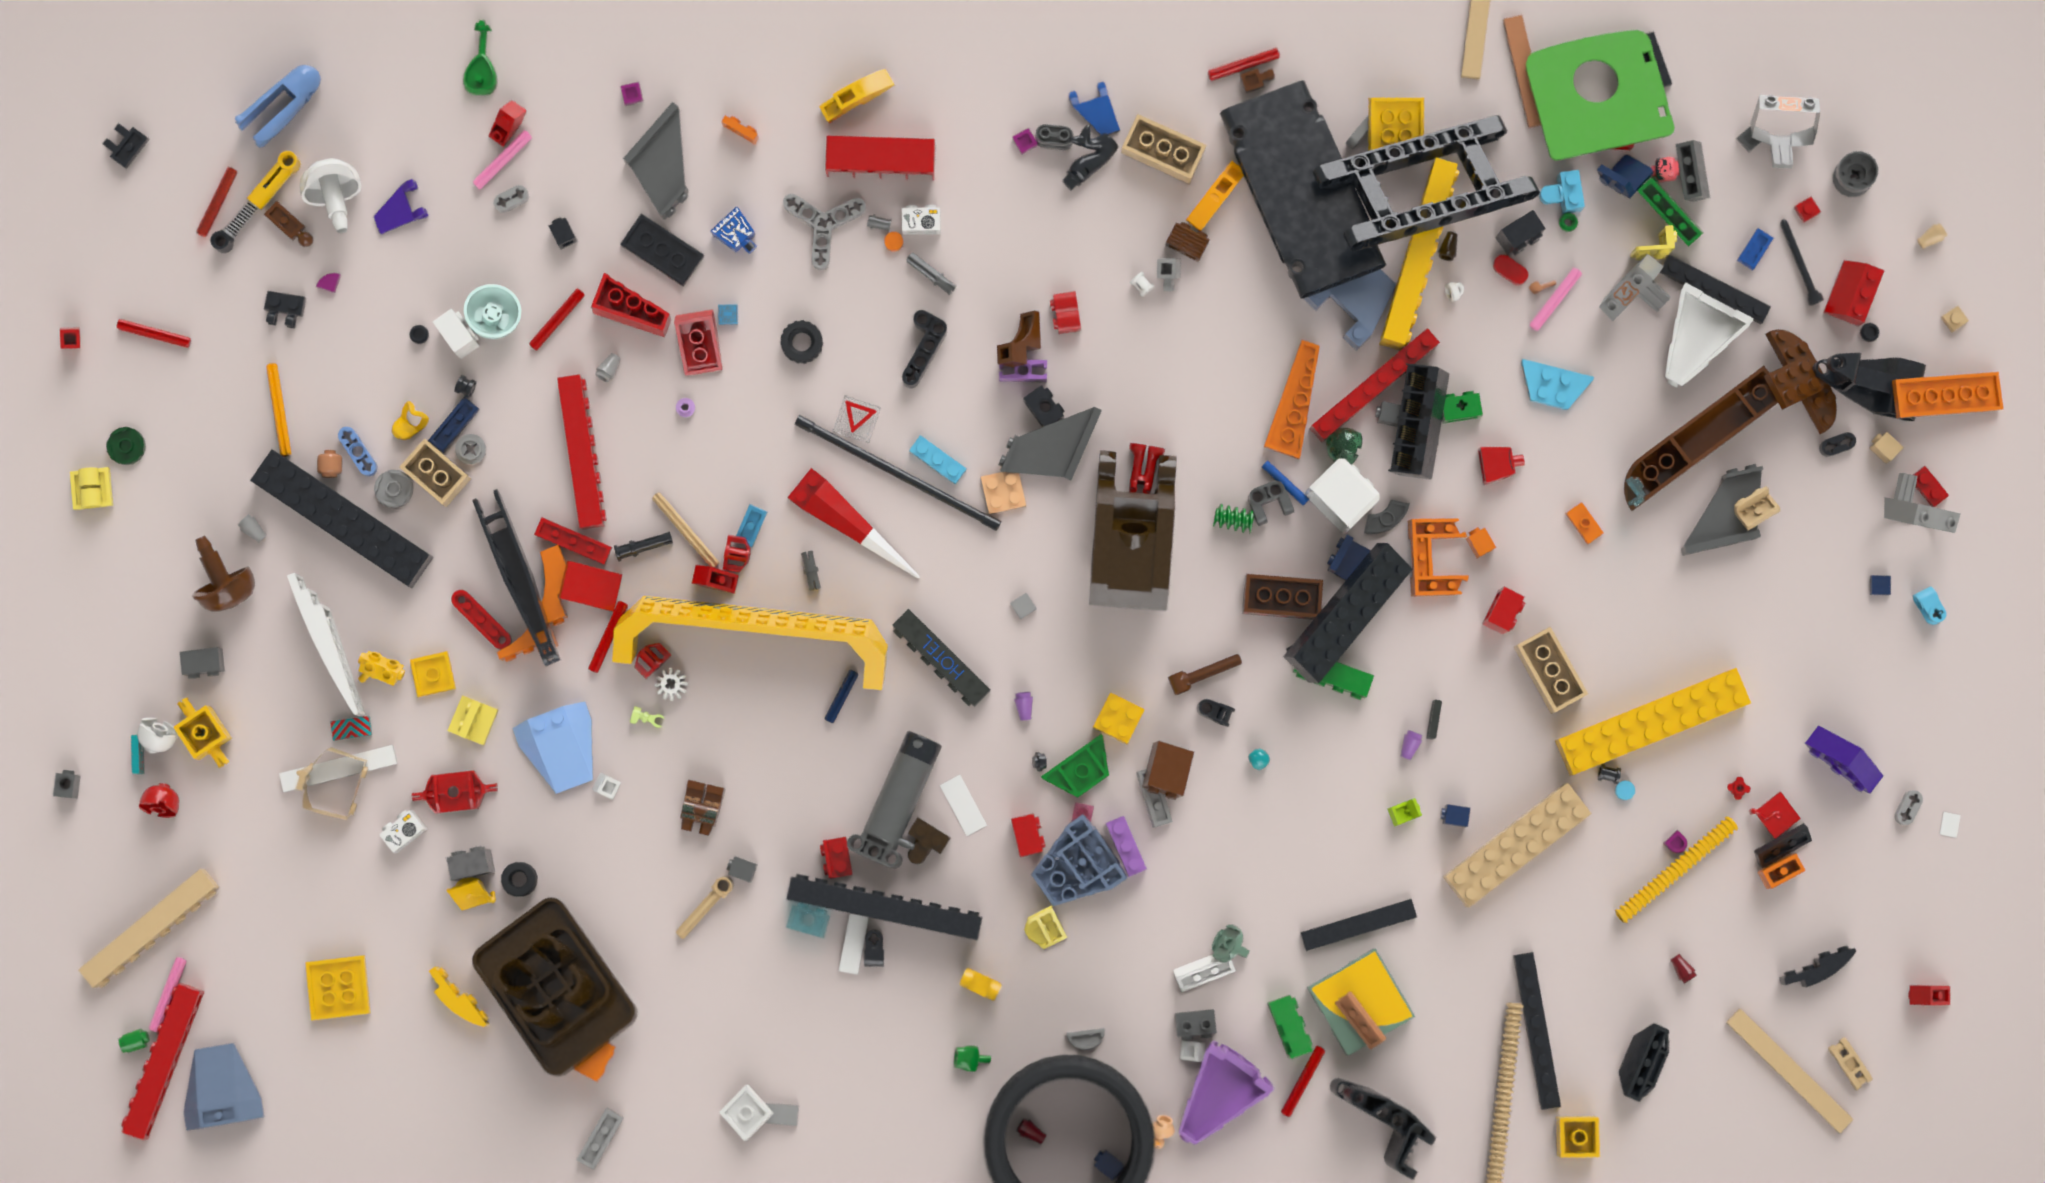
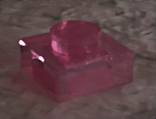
M1075 802L1071 821L1084 814L1091 822L1094 806Z

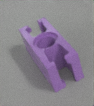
M1027 360L1026 365L1014 367L1015 374L1003 375V372L999 371V382H1047V374H1031L1033 367L1047 369V360ZM999 365V370H1003L1004 365ZM1020 367H1026L1028 369V373L1026 375H1020L1018 373V369Z

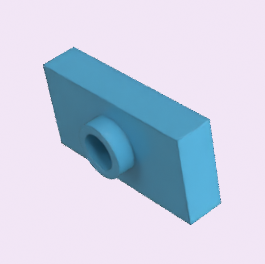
M750 504L736 536L745 537L749 546L753 547L768 511Z

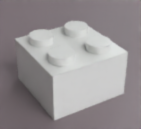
M450 309L433 321L451 349L460 359L479 347V344L476 342L479 338L470 327L466 328L468 324L459 311L455 313Z

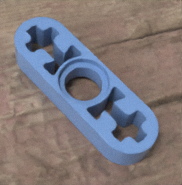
M351 427L341 428L338 432V438L363 475L373 476L377 472L378 466L356 431ZM346 431H347L348 433H351V432H352V434L350 435V438H351L352 441H354L355 443L351 444V443L349 442V440H347L346 438L343 439V438L345 437V434H344V433H345ZM357 446L363 449V453L359 457L353 455V449ZM364 458L368 464H372V466L370 467V472L367 470L364 471L366 466L361 461Z

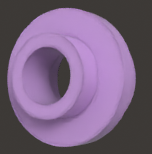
M682 398L676 404V411L682 417H689L695 411V404L689 398ZM684 404L689 405L686 411L682 410Z

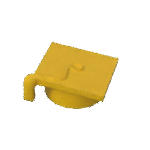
M463 878L455 884V887L447 889V893L461 911L489 902H496L495 891H491L489 895L484 888L483 881L478 878Z

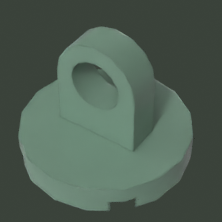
M1227 925L1225 930L1221 929L1217 933L1212 944V950L1214 951L1212 955L1216 960L1226 963L1236 955L1247 958L1250 951L1241 946L1243 933L1240 928L1235 925Z

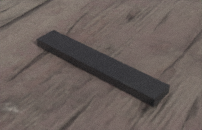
M1408 899L1300 932L1305 950L1308 951L1417 918L1412 899Z

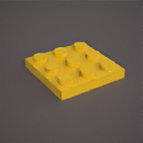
M1368 98V151L1424 135V98Z
M365 955L305 962L311 1021L371 1013Z

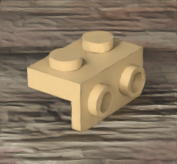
M1765 486L1762 489H1756L1747 498L1738 500L1734 505L1736 517L1745 528L1750 530L1780 512V506L1770 496L1769 488Z

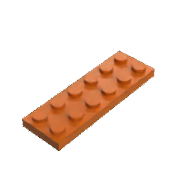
M1999 372L1892 380L1896 418L2003 410Z

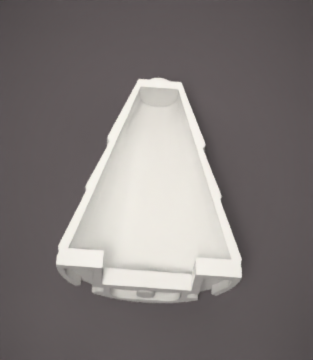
M1685 282L1681 290L1673 339L1669 347L1665 375L1669 379L1667 383L1676 388L1678 385H1685L1708 366V362L1722 352L1730 342L1746 330L1754 318L1730 308Z

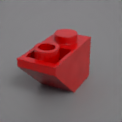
M513 100L509 101L499 109L488 137L504 147L522 124L527 110Z

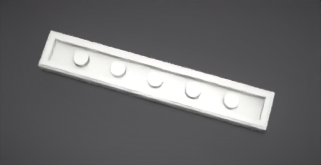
M393 745L354 754V756L367 760L366 767H368V771L398 764ZM346 756L314 764L312 771L309 773L310 779L306 783L307 787L360 774L364 762ZM306 767L279 773L283 792L297 790L296 785L299 776L296 772Z

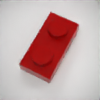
M1923 466L1913 474L1918 476L1916 488L1931 507L1937 506L1949 496L1926 466Z

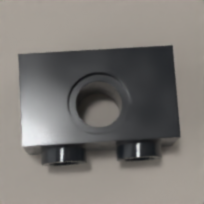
M1042 385L1025 396L1023 402L1041 427L1064 419L1063 413L1065 411L1059 403L1055 404L1052 400L1054 396L1048 387L1044 389ZM1048 403L1051 408L1049 411L1044 412L1040 409V405Z

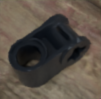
M1211 699L1200 701L1196 708L1198 714L1225 727H1229V719L1232 712H1235L1234 708ZM1203 703L1210 704L1211 711L1209 713L1202 711L1201 706Z
M873 929L866 934L864 967H884L883 935L879 930ZM872 933H876V936L880 937L876 944L869 940V937H872Z

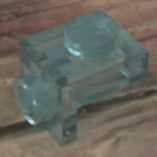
M1631 476L1626 480V483L1637 497L1628 502V505L1630 507L1632 505L1637 507L1645 501L1643 497L1646 494L1642 490L1644 485L1638 477L1634 479Z

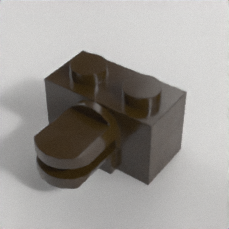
M917 817L908 832L909 835L915 838L913 843L915 847L913 850L910 849L908 851V858L914 864H921L932 849L941 854L951 837Z

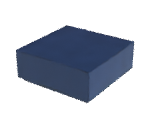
M1871 575L1870 595H1891V576Z

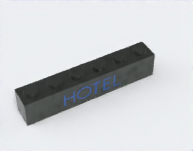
M909 609L892 625L895 628L893 632L900 639L904 637L908 641L906 645L914 653L918 651L922 655L920 659L927 666L931 664L935 668L933 672L941 680L945 678L949 682L947 686L954 693L959 691L963 695L961 699L968 706L972 704L975 707L991 691Z

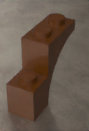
M1034 310L1020 314V324L1014 339L1009 343L997 345V364L1008 367L1026 365L1027 352L1041 349L1039 311Z

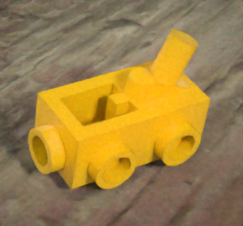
M368 651L366 654L362 652L358 660L360 664L358 671L362 673L358 679L362 683L371 677L394 686L398 680L401 681L406 671L403 670L404 665L400 664L399 661L385 658L378 652Z

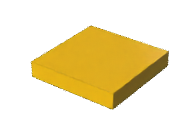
M448 651L410 659L417 697L456 689Z

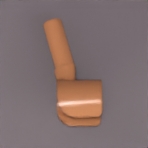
M1535 281L1529 286V289L1533 294H1537L1545 288L1556 285V281L1542 285Z

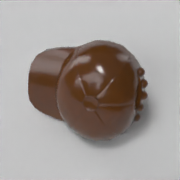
M202 536L196 539L197 550L201 555L199 559L211 583L196 590L192 595L193 599L197 600L204 609L211 612L231 609L247 600L253 594L255 588V579L250 567L248 566L228 574L218 551H214L207 537Z

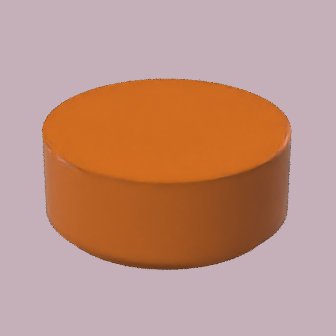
M898 232L888 233L884 239L886 248L892 252L899 251L903 246L901 234Z

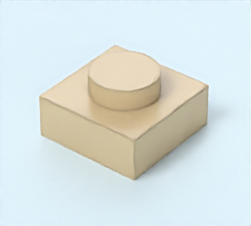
M1956 306L1941 317L1951 333L1969 321L1959 306Z

